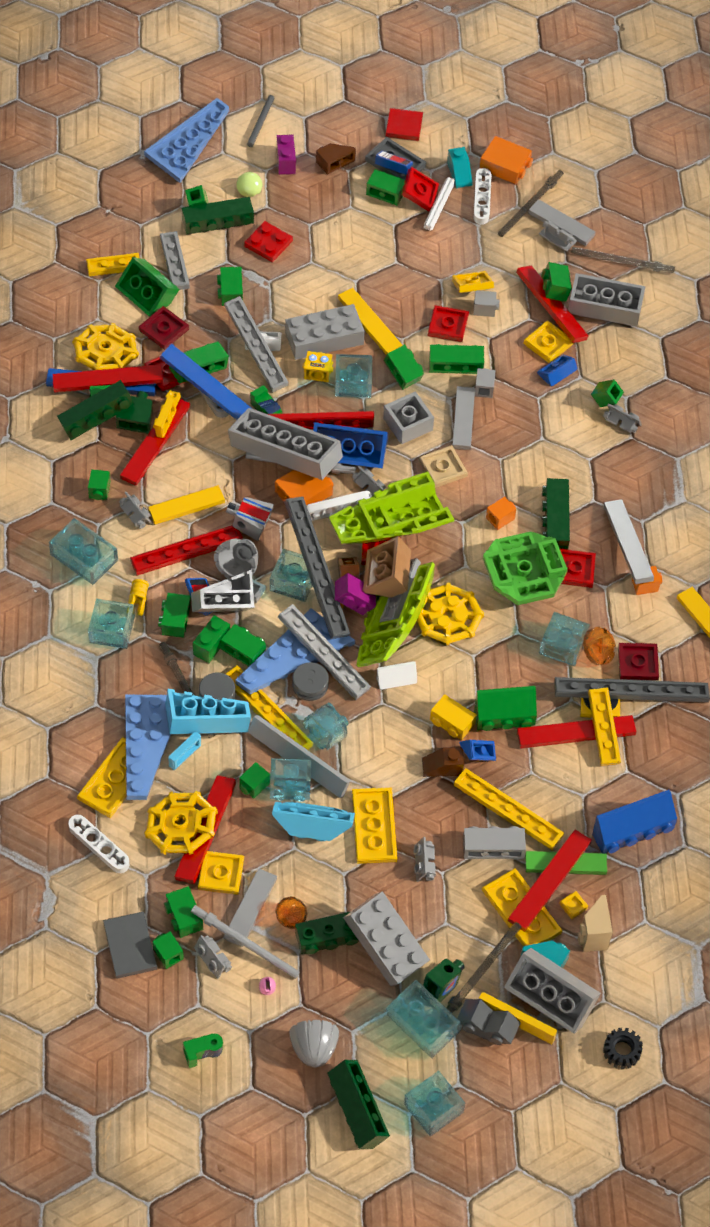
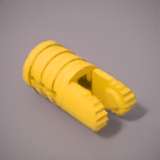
M142 579L132 581L126 611L131 612L134 608V603L139 604L137 614L143 616L149 587L147 581Z

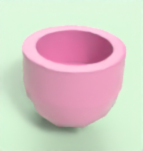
M271 977L262 978L259 983L260 992L264 995L273 994L276 989L274 979ZM266 982H269L270 989H266Z

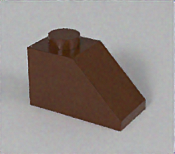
M330 143L316 150V163L327 175L354 162L356 159V149L351 146Z
M357 557L338 558L339 578L349 573L360 579Z
M444 747L422 757L423 777L459 776L464 770L462 747Z

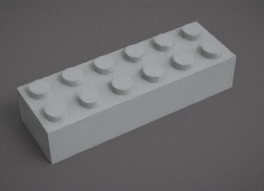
M248 408L228 429L232 447L323 480L343 458L339 440Z

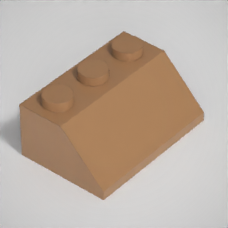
M399 536L367 550L363 586L365 593L392 598L408 591L411 549Z

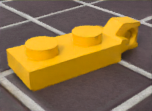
M170 390L165 396L166 402L162 404L158 418H155L153 424L157 437L163 438L176 413V406L181 398L180 392Z

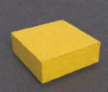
M577 891L568 895L559 903L571 919L588 909L587 903Z

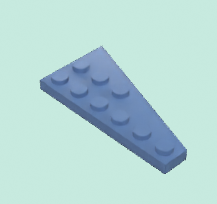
M216 98L146 149L144 156L181 183L228 114L229 106Z
M312 608L304 614L308 621L338 652L346 646L355 645V640L350 636L331 639L323 616ZM288 629L235 680V684L251 695L258 690L270 686V683L280 678L282 680L288 677V674L294 672L298 666L304 663H317L319 661Z
M125 694L127 800H147L154 777L171 735L165 706L167 695Z

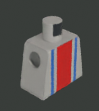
M245 497L240 506L230 502L226 513L235 516L234 528L259 541L274 505Z

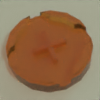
M594 627L589 629L583 639L586 657L595 665H605L613 660L615 656L614 647L616 645L612 634L606 628Z

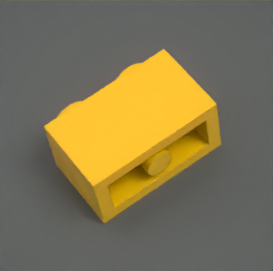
M444 694L431 709L430 720L435 726L445 729L449 735L454 738L457 737L462 741L474 727L477 715Z

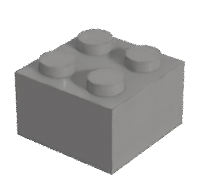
M416 391L384 405L383 419L401 444L433 431L434 416Z

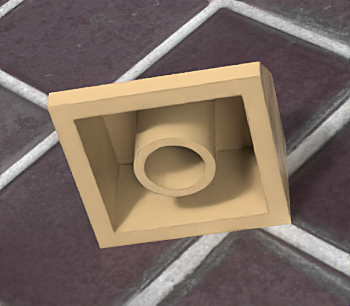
M601 895L584 916L583 923L580 924L578 943L582 945L583 952L608 950L612 936V927L606 895Z

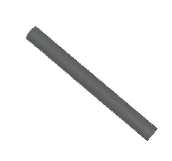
M269 95L247 142L248 147L254 146L275 99L273 95Z

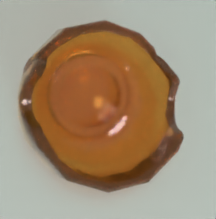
M286 897L277 903L275 910L277 920L287 929H295V924L307 920L308 911L306 905L296 897Z

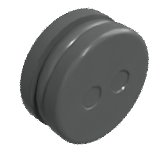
M312 662L298 666L292 677L293 691L303 700L314 701L320 699L328 690L329 677L327 671L321 665Z
M215 672L208 674L200 682L199 696L210 695L218 700H222V698L235 700L234 681L224 673Z

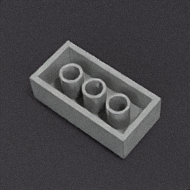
M576 273L568 311L574 315L637 327L646 286Z
M354 304L285 319V333L295 360L306 358L307 351L328 353L364 345L365 331Z
M383 891L374 894L343 917L390 986L401 983L430 960Z
M532 948L522 954L504 986L505 989L572 1033H576L582 1028L601 994Z

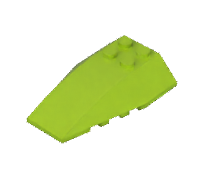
M429 472L393 482L384 491L378 490L374 492V496L369 499L363 498L359 500L356 506H348L329 516V520L341 544L385 541L398 536L405 537L454 522L448 507L443 508L438 499L435 483Z
M433 562L418 566L399 618L380 623V618L389 597L376 595V607L367 612L368 617L364 619L363 625L366 626V629L361 635L363 644L359 647L357 667L387 661L407 638L425 605L426 597L430 591L435 568Z

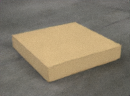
M452 445L419 457V463L425 472H429L435 483V488L468 476L467 470Z

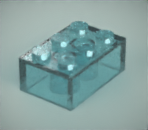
M75 518L49 541L50 555L92 585L118 561L117 548Z
M416 979L386 1008L388 1017L431 1058L462 1030L461 1022Z

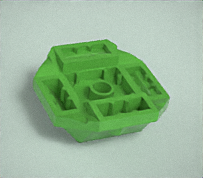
M534 532L495 539L489 549L483 554V561L494 590L516 605L554 597L567 574V567L556 539L552 537L547 538Z

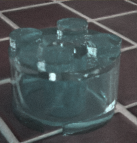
M327 703L305 717L303 725L305 729L308 728L310 732L308 737L319 749L323 750L326 748V750H329L347 737L348 731L346 726L349 725V722L345 716L340 715L331 703Z

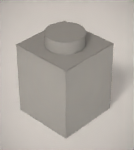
M475 291L473 315L495 317V310H499L500 299H496L497 292Z
M478 368L475 397L493 398L496 370Z

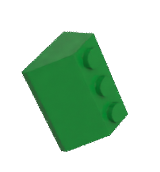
M132 257L115 285L119 291L149 317L162 306H169L180 290L145 259Z
M524 686L477 690L474 713L477 715V730L490 731L500 728L511 729L512 727L524 728L535 726L537 719L536 687Z

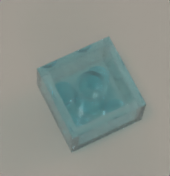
M336 354L335 396L371 397L372 355Z
M283 549L270 577V591L306 602L313 585L302 554Z
M96 599L88 629L89 643L127 649L135 619L134 604Z
M554 612L541 641L539 654L576 666L587 640L590 624Z
M271 758L270 799L278 801L291 799L299 802L310 800L312 760Z
M437 1071L405 1094L404 1098L405 1107L430 1137L464 1113L465 1102L440 1071Z

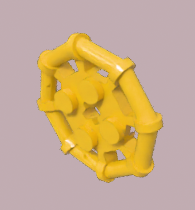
M115 323L95 326L90 324L78 337L73 338L72 344L76 353L75 360L77 363H82L92 370L125 368L139 356L135 343L136 336L119 328ZM128 343V344H129V348H128V347H124L123 344ZM82 346H86L87 350L82 351ZM122 355H126V357L121 361L120 357ZM91 357V358L95 359V360L97 361V363L91 361V360L88 359V358Z
M449 582L430 589L425 600V604L426 602L430 603L429 610H423L422 608L417 619L422 631L421 634L424 637L428 636L446 643V645L466 638H473L481 619L484 618V612L481 611L475 599V593L451 585ZM445 593V596H444V597H441V598H438V599H435V598L433 597V596H436V595ZM451 593H453V594H456V595L461 596V597H463V598H462L461 600H459V598H458L457 596H455V595L450 596V595H451ZM468 603L470 604L473 610L471 612H468L465 606ZM445 612L452 613L451 617H448L447 615L444 616L443 614H445ZM424 618H428L431 624L427 625ZM467 619L472 620L469 627L465 625ZM441 629V630H443V633H446V634L444 635V634H441V633L436 632V631H434V630ZM460 630L462 631V632H459V633H456V634L451 635V633H453V632H457V631H460Z
M171 791L169 795L155 806L149 807L147 811L148 821L144 835L164 855L167 853H189L191 855L193 851L215 835L214 824L215 816L218 813L217 809L212 807L198 791L194 793H173ZM170 803H172V804L170 805V809H168L167 811H166V809H165L164 811H161V810H163L166 806H168ZM198 803L203 809L199 811L194 806ZM158 817L160 818V823L155 826L156 818ZM207 817L206 827L202 826V818ZM180 819H183V820H184V823H183V824L178 825V824L176 823V822H179ZM198 832L202 834V835H200L198 838H196L193 842H190V840H192V839H194V838L196 837V835H197ZM163 833L166 839L164 842L157 836L158 834ZM184 841L185 845H172V842Z

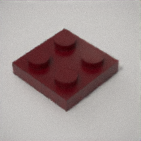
M164 306L139 326V331L164 350L189 330V324Z
M618 644L619 676L621 680H659L657 644Z

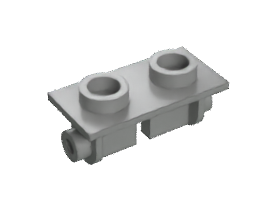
M545 221L543 223L544 229L539 233L540 236L566 252L577 242L572 234L562 229L559 230V227L551 221Z
M608 403L609 412L605 411L603 415L605 420L616 426L621 420L620 428L629 433H636L638 429L636 425L641 426L639 416L632 412L628 414L619 405L612 406Z
M358 466L361 471L354 473L352 476L356 484L362 489L369 485L365 491L371 492L372 496L378 490L384 491L386 486L379 479L375 481L372 478L374 475L367 468L363 470Z
M125 491L124 493L128 497L122 498L119 501L120 507L128 516L134 512L129 518L135 526L142 529L146 526L145 523L147 521L153 524L149 518L151 514L145 507L141 508L139 506L140 500L134 494L131 496Z
M423 837L416 843L413 849L416 863L414 866L416 882H419L423 877L427 881H432L436 876L435 863L428 862V860H435V846L431 841H426V837Z
M200 935L194 949L206 963L209 970L219 979L223 970L228 972L232 969L231 962L224 953L216 954L220 951V948L212 937Z

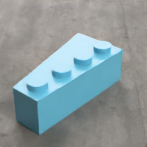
M174 689L167 690L165 706L170 734H193L195 731L198 733L248 732L251 720L248 702L228 698L218 700L210 695L200 697L192 695V692L184 691V694L176 693Z

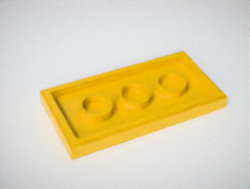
M123 737L77 795L79 801L109 818L113 816L126 799V739Z
M392 787L352 789L357 864L397 862Z
M514 868L483 886L481 891L523 947L547 942L562 934V929L545 907L542 908L525 932L508 922L509 916L530 890L529 885L517 869Z

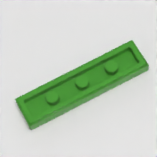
M526 851V872L542 873L557 852ZM583 853L568 874L607 875V854Z

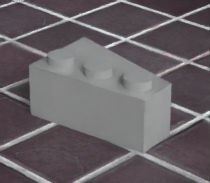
M252 570L192 592V612L247 611L255 608Z

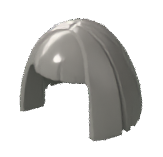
M230 539L220 544L215 551V565L226 578L229 579L249 570H252V575L255 573L258 565V550L252 541L248 539Z
M308 1020V1022L302 1021L297 1023V1026L293 1025L289 1030V1036L298 1058L304 1064L315 1068L326 1064L332 1056L338 1043L339 1029L335 1024L332 1025L328 1021L313 1020L311 1022Z

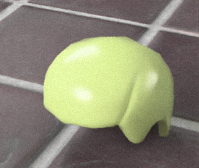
M245 172L239 176L237 190L241 195L253 197L261 193L263 184L258 174Z

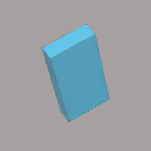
M195 731L168 756L170 768L176 770L201 746V735Z

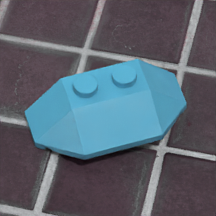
M275 802L272 811L273 817L289 835L301 839L312 838L317 841L333 840L353 826L355 813L342 809L299 802Z

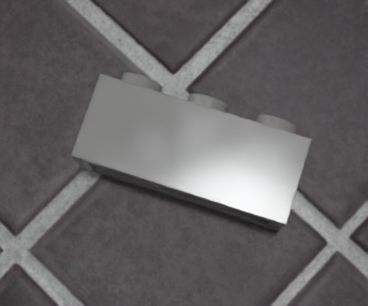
M476 826L464 828V859H524L526 852L525 828L516 826L509 828H499L496 826L489 828H479Z

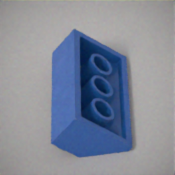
M314 422L313 431L340 441L343 458L338 463L383 469L388 432Z
M670 790L596 816L592 835L601 853H614L624 846L630 847L640 840H650L659 833L672 831L675 828L677 816Z

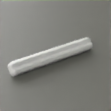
M446 178L424 223L426 230H433L454 186L455 180L453 178Z

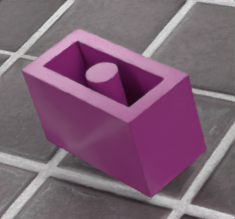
M294 134L277 135L279 175L296 174Z
M347 573L335 581L336 601L361 615L376 607V595L365 593L363 591L364 582Z

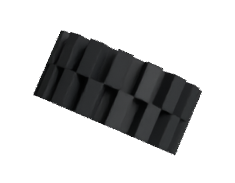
M621 1027L617 1031L615 1029L612 1030L611 1034L607 1035L603 1053H605V1059L608 1058V1063L610 1065L614 1063L615 1068L619 1065L621 1069H625V1066L629 1069L632 1067V1064L635 1066L639 1061L643 1050V1043L640 1041L641 1037L639 1035L635 1036L636 1032L634 1030L630 1033L628 1032L629 1028H625V1031H622ZM619 1042H625L631 1047V1052L627 1055H621L615 1050V1045Z

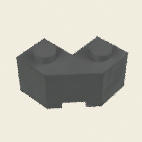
M466 999L456 1019L463 1026L464 1031L496 1045L511 1044L521 1023L509 1011H493L481 999Z

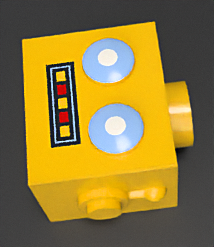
M307 351V356L302 366L304 368V379L329 382L330 373L333 372L334 368L332 367V354Z

